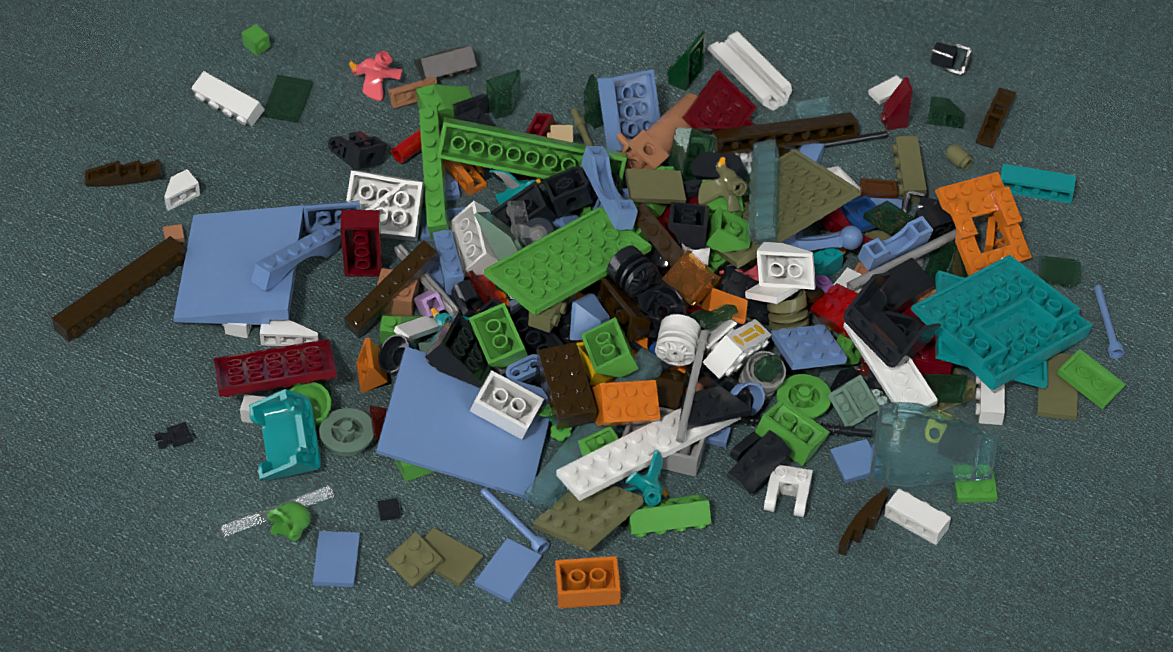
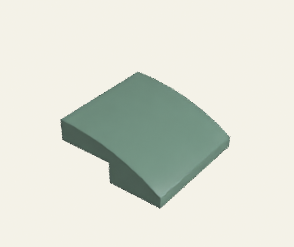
M861 374L827 395L845 427L859 423L865 417L880 409Z

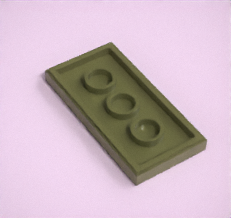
M1058 353L1047 360L1048 385L1045 389L1038 387L1037 416L1069 420L1077 419L1078 390L1056 374L1073 354Z

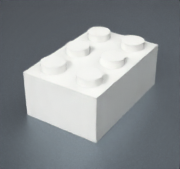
M491 371L477 395L470 412L523 439L544 399Z

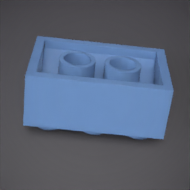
M360 200L304 204L306 233H313L326 225L341 231V210H360Z

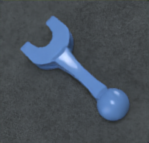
M847 226L841 232L838 231L819 236L794 234L781 243L807 251L842 246L845 249L854 250L862 244L863 234L859 228Z

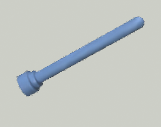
M1096 285L1094 290L1110 342L1108 353L1110 358L1118 359L1125 353L1123 345L1117 342L1102 287Z
M487 488L481 490V494L531 542L532 549L536 553L541 555L548 549L549 542L544 537L536 536Z

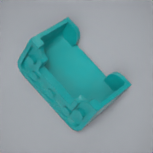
M285 389L249 405L251 421L256 425L262 426L267 461L261 462L258 466V474L261 480H275L312 472L320 468L321 461L313 410L307 396Z

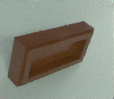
M860 179L861 196L897 199V181Z

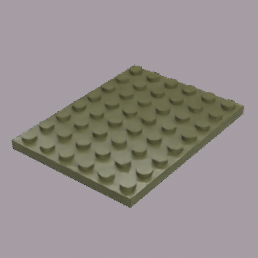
M793 149L749 175L745 181L753 192L752 196L741 195L744 209L741 218L752 223L750 247L724 253L711 250L737 268L744 266L757 257V250L763 242L781 243L792 237L797 232L807 228L812 223L822 219L827 214L859 196V189L801 152Z

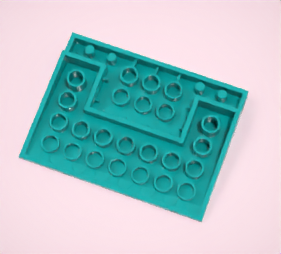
M1011 255L996 261L911 307V310L926 325L941 324V327L935 334L991 391L1089 336L1093 326L1079 315L1081 308Z

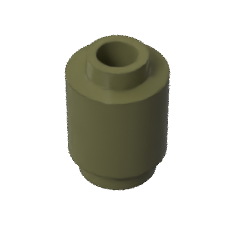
M958 144L951 145L946 150V159L959 169L966 170L973 162L971 154Z

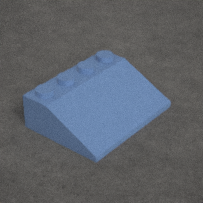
M654 69L597 78L607 149L621 151L624 145L616 139L619 133H622L630 141L642 130L646 131L660 118Z

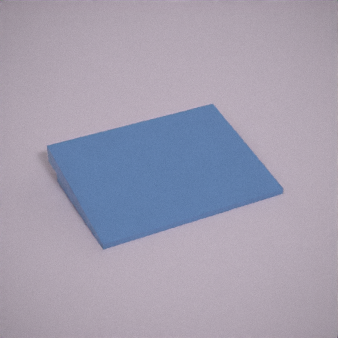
M304 205L193 215L173 318L174 322L261 325L270 324V320H289L297 265L283 277L278 285L267 291L252 283L251 279L255 263L301 239Z
M405 347L376 454L529 500L550 418L538 416L539 411H537L523 439H520L470 412L483 385L478 388L439 372L427 362L425 358L426 352ZM507 378L542 397L544 400L540 408L549 404L547 395L542 388Z

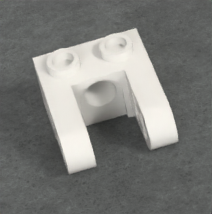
M779 465L770 475L764 510L774 512L777 496L780 494L796 497L794 516L804 517L811 486L812 470Z

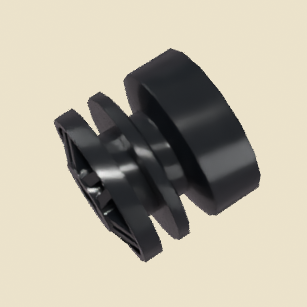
M629 245L619 250L612 257L606 272L607 276L617 285H620V288L630 297H637L642 292L651 288L657 279L659 270L653 262L645 258V255L635 246Z
M400 334L390 336L384 341L379 351L378 363L380 368L392 376H397L405 347L420 351V343Z

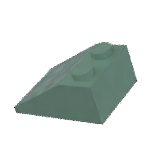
M477 212L474 214L498 261L527 246L520 234L490 212Z

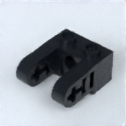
M356 131L349 134L348 140L342 136L331 137L328 140L330 151L354 170H361L362 168L373 167L383 163L387 144L376 136L369 137L362 131Z

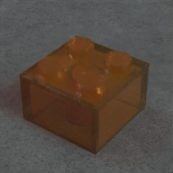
M687 250L662 279L669 286L674 287L689 304L696 307L720 280V277L693 252Z

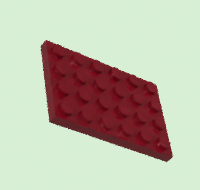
M329 339L214 358L219 397H232L239 393L250 394L262 389L268 391L274 389V387H291L298 383L309 384L315 380L322 379L326 381L337 377Z

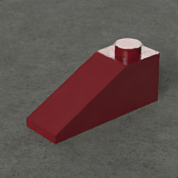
M904 77L883 105V113H880V120L882 124L884 123L886 130L908 127L913 91L908 77Z

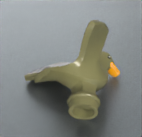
M721 157L716 164V170L720 177L701 183L698 201L700 205H705L718 196H724L727 201L728 211L736 212L741 210L737 196H752L753 192L733 170L726 167L725 157Z

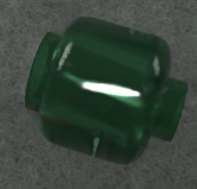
M764 354L754 363L753 372L755 377L761 382H772L782 373V360L777 355Z

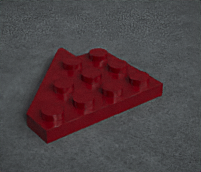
M718 70L682 116V119L694 130L699 131L751 126L755 124L749 118L757 107Z

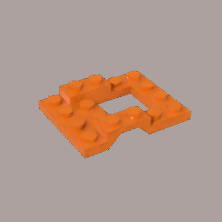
M999 172L947 185L935 190L942 209L951 214L956 226L955 243L968 276L1008 255H1011L1019 262L1032 258L1019 225L1022 222L1021 215L1009 186L1004 187ZM994 213L1006 246L981 253L974 237L978 232L972 218Z

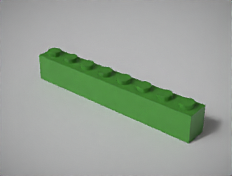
M437 106L419 109L427 227L432 240L433 232L449 230L444 159L437 158L442 131L441 117Z

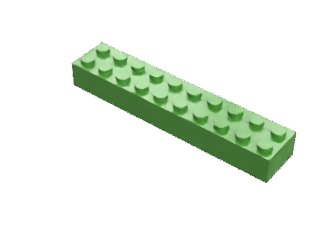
M444 117L437 158L545 179L574 166L582 167L581 163L585 148L589 145ZM605 149L609 156L611 172L618 175L619 183L616 189H620L627 160L626 153Z

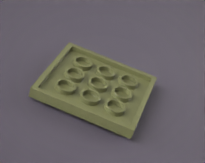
M610 485L580 501L569 490L532 524L534 529L589 551L640 507L644 501L642 496L614 485Z

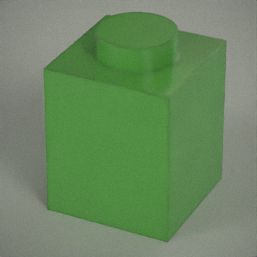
M254 24L242 32L243 45L256 56L270 48L269 35L258 25Z

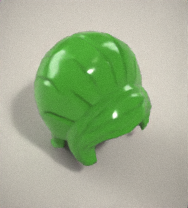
M287 502L281 504L278 508L270 510L268 520L274 522V525L271 527V534L285 535L290 541L294 542L299 540L303 530L308 527L311 521L310 512L307 507L298 502Z

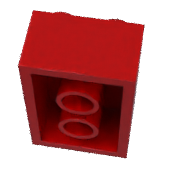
M836 283L828 289L822 298L815 301L810 310L822 325L825 324L831 330L849 338L850 336L843 327L845 323L843 316L845 310L858 293Z

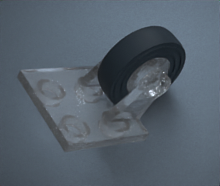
M524 201L507 202V214L511 218L512 223L511 233L515 239H524L527 246L557 230L553 222L544 217H537L528 221Z

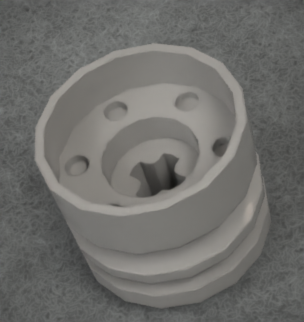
M756 352L750 356L741 371L738 384L750 382L759 384L764 389V401H767L775 395L786 376L785 365L772 352ZM744 387V389L748 391L751 395V400H753V396L749 388Z

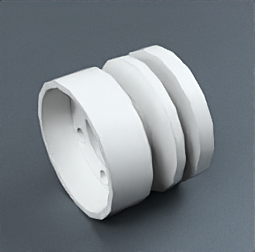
M675 314L666 316L661 321L655 348L656 356L660 360L675 366H684L693 362L697 350L696 341L699 339L701 332L700 325L694 319L685 315Z

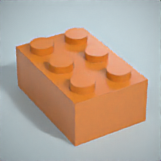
M656 380L599 383L592 387L593 399L597 409L596 427L648 424L660 420Z
M617 556L555 560L558 608L620 604L621 590Z

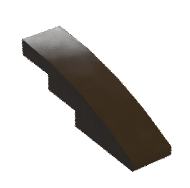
M998 88L975 143L990 148L994 147L1010 112L1016 92Z
M159 159L145 164H141L137 160L123 165L118 160L85 170L86 186H119L162 178V163Z
M885 487L856 514L839 542L838 554L846 556L852 541L861 542L866 528L875 530L887 503L889 488Z

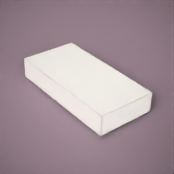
M896 75L871 88L868 94L880 105L888 100L902 80Z

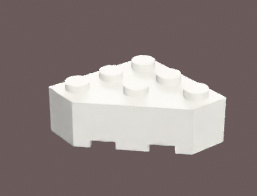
M403 180L395 189L385 194L374 205L366 209L380 210L382 238L408 241L418 240L425 189L423 182Z

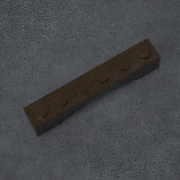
M423 240L344 318L346 328L360 339L374 325L377 318L398 293L412 281L428 272L438 262V252Z

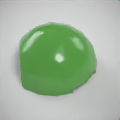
M315 382L293 385L290 391L303 394L309 398L312 405L315 427L321 425V422L325 421L330 414L331 398L328 391L321 384Z

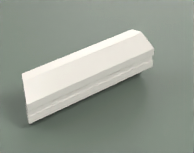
M739 32L730 35L729 39L724 43L717 41L709 45L707 49L763 106L774 111L787 103L792 92L791 84Z

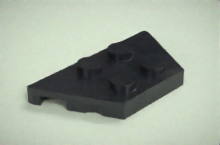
M721 386L696 391L687 429L751 415L752 409ZM683 394L680 419L682 415L686 394Z

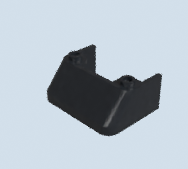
M884 272L871 276L845 310L843 317L845 323L888 367H897L923 349L941 327V324L935 323L923 326L921 330L912 331L906 336L882 311L887 304V296L880 288L891 275L889 272Z

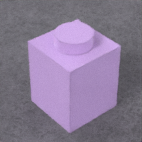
M428 290L414 298L422 316H432L431 309L433 307L438 312L445 309L438 291Z

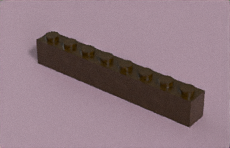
M851 112L714 130L712 131V148L715 152L736 154L857 137L858 121Z
M169 236L52 317L54 330L68 342L78 338L100 320L108 317L113 311L122 307L133 297L138 296L143 290L152 286L163 276L168 275L176 267L182 265L186 256L185 247L172 236Z

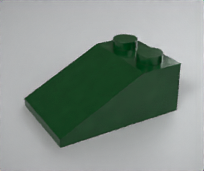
M702 31L685 49L682 55H678L674 65L668 68V84L687 92L704 70L705 31Z

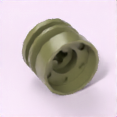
M804 289L797 291L778 304L767 302V309L770 311L768 317L771 330L797 328L800 326L806 327L809 325L808 310L805 308L807 300Z

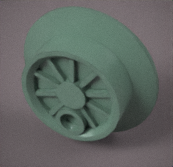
M342 408L331 412L326 420L321 422L319 433L323 444L340 456H354L361 453L370 444L375 434V425L367 413L355 408Z

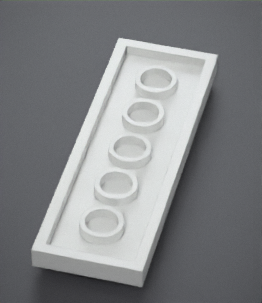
M844 323L843 327L903 420L937 404L938 399L911 358L900 366L888 367Z

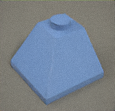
M588 294L572 302L570 340H582V333L609 321L610 316L594 294Z

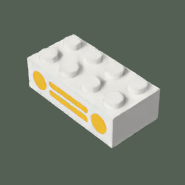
M754 319L725 335L703 363L719 379L725 375L728 377L733 372H737L741 367L744 368L750 356L759 350L762 351L769 344L768 339L772 334Z

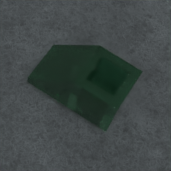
M931 96L927 124L963 129L965 113L949 98Z

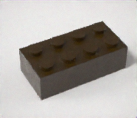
M576 342L538 350L537 365L557 430L596 422L597 409Z

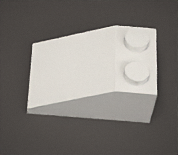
M763 242L758 248L759 286L798 289L816 288L813 252L784 243Z

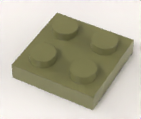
M416 532L386 558V561L413 589L444 562Z

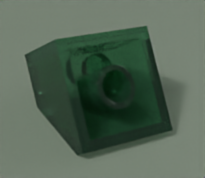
M519 69L486 80L489 110L495 119L512 114L521 97Z
M591 74L584 91V119L587 124L596 129L604 125L598 80L594 74Z
M1039 256V277L1049 285L1053 286L1054 282L1062 283L1061 286L1073 287V284L1078 285L1079 260Z

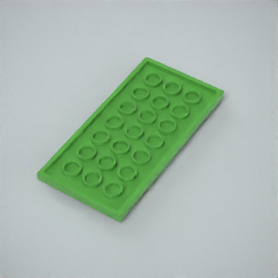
M598 207L485 268L484 276L532 314L537 315L607 276L606 269L610 260L622 248L632 245L643 254L651 251V244L630 229H614L606 211Z

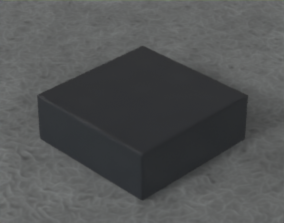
M397 498L377 501L380 521L401 518Z

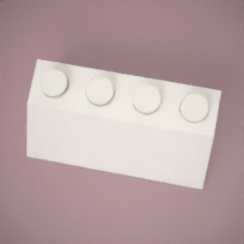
M351 170L346 201L360 200V210H366L385 194L395 189L403 180L422 181L361 170ZM424 189L423 203H424V200H425V189Z
M476 201L470 203L449 222L464 277L482 275L485 268L498 262L474 216L477 212H490V209Z

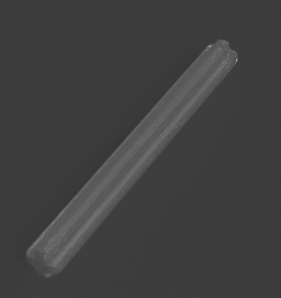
M327 486L284 503L298 502L307 507L333 497L334 491L331 486ZM281 504L221 525L219 527L220 533L223 537L267 522L269 521L268 514L270 510L278 508Z

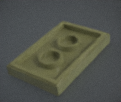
M626 169L625 175L629 198L633 202L685 203L686 197L681 171Z
M434 527L423 539L444 561L433 573L458 587L462 586L483 560L482 554Z

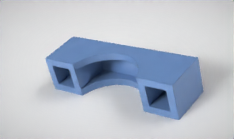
M921 216L907 223L901 231L887 240L880 241L879 238H876L864 244L858 258L865 268L870 271L927 243L933 229L925 218Z
M441 230L433 232L434 249L438 252L444 290L449 296L453 287L459 282L464 281V276L452 230Z

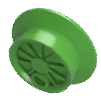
M798 374L788 377L781 383L777 390V401L779 402L783 398L815 420L829 408L831 401L827 395L831 391L821 379L807 374Z

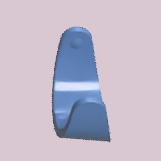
M753 382L739 383L734 386L731 394L735 396L744 387L749 388L753 396L751 416H753L764 403V389L759 384Z

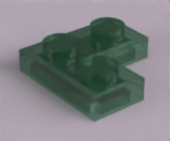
M726 303L712 311L700 309L687 316L694 319L700 327L711 329L720 321L732 319V316L737 314L738 310L736 305Z

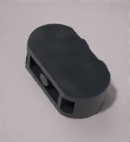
M703 152L691 164V171L696 179L714 180L720 177L716 170V164L721 157H725L727 168L733 170L744 182L748 177L745 165L741 158L735 154Z

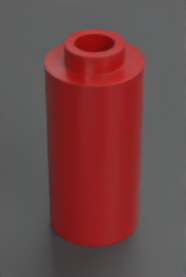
M421 129L391 149L392 156L398 163H404L422 150Z

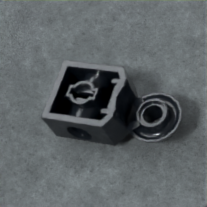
M574 166L542 180L558 217L592 204L594 198L597 197L585 171L579 166ZM611 172L614 185L617 188L619 183L618 175Z

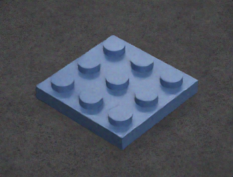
M825 324L789 329L782 328L771 331V339L792 370L846 364L847 356Z

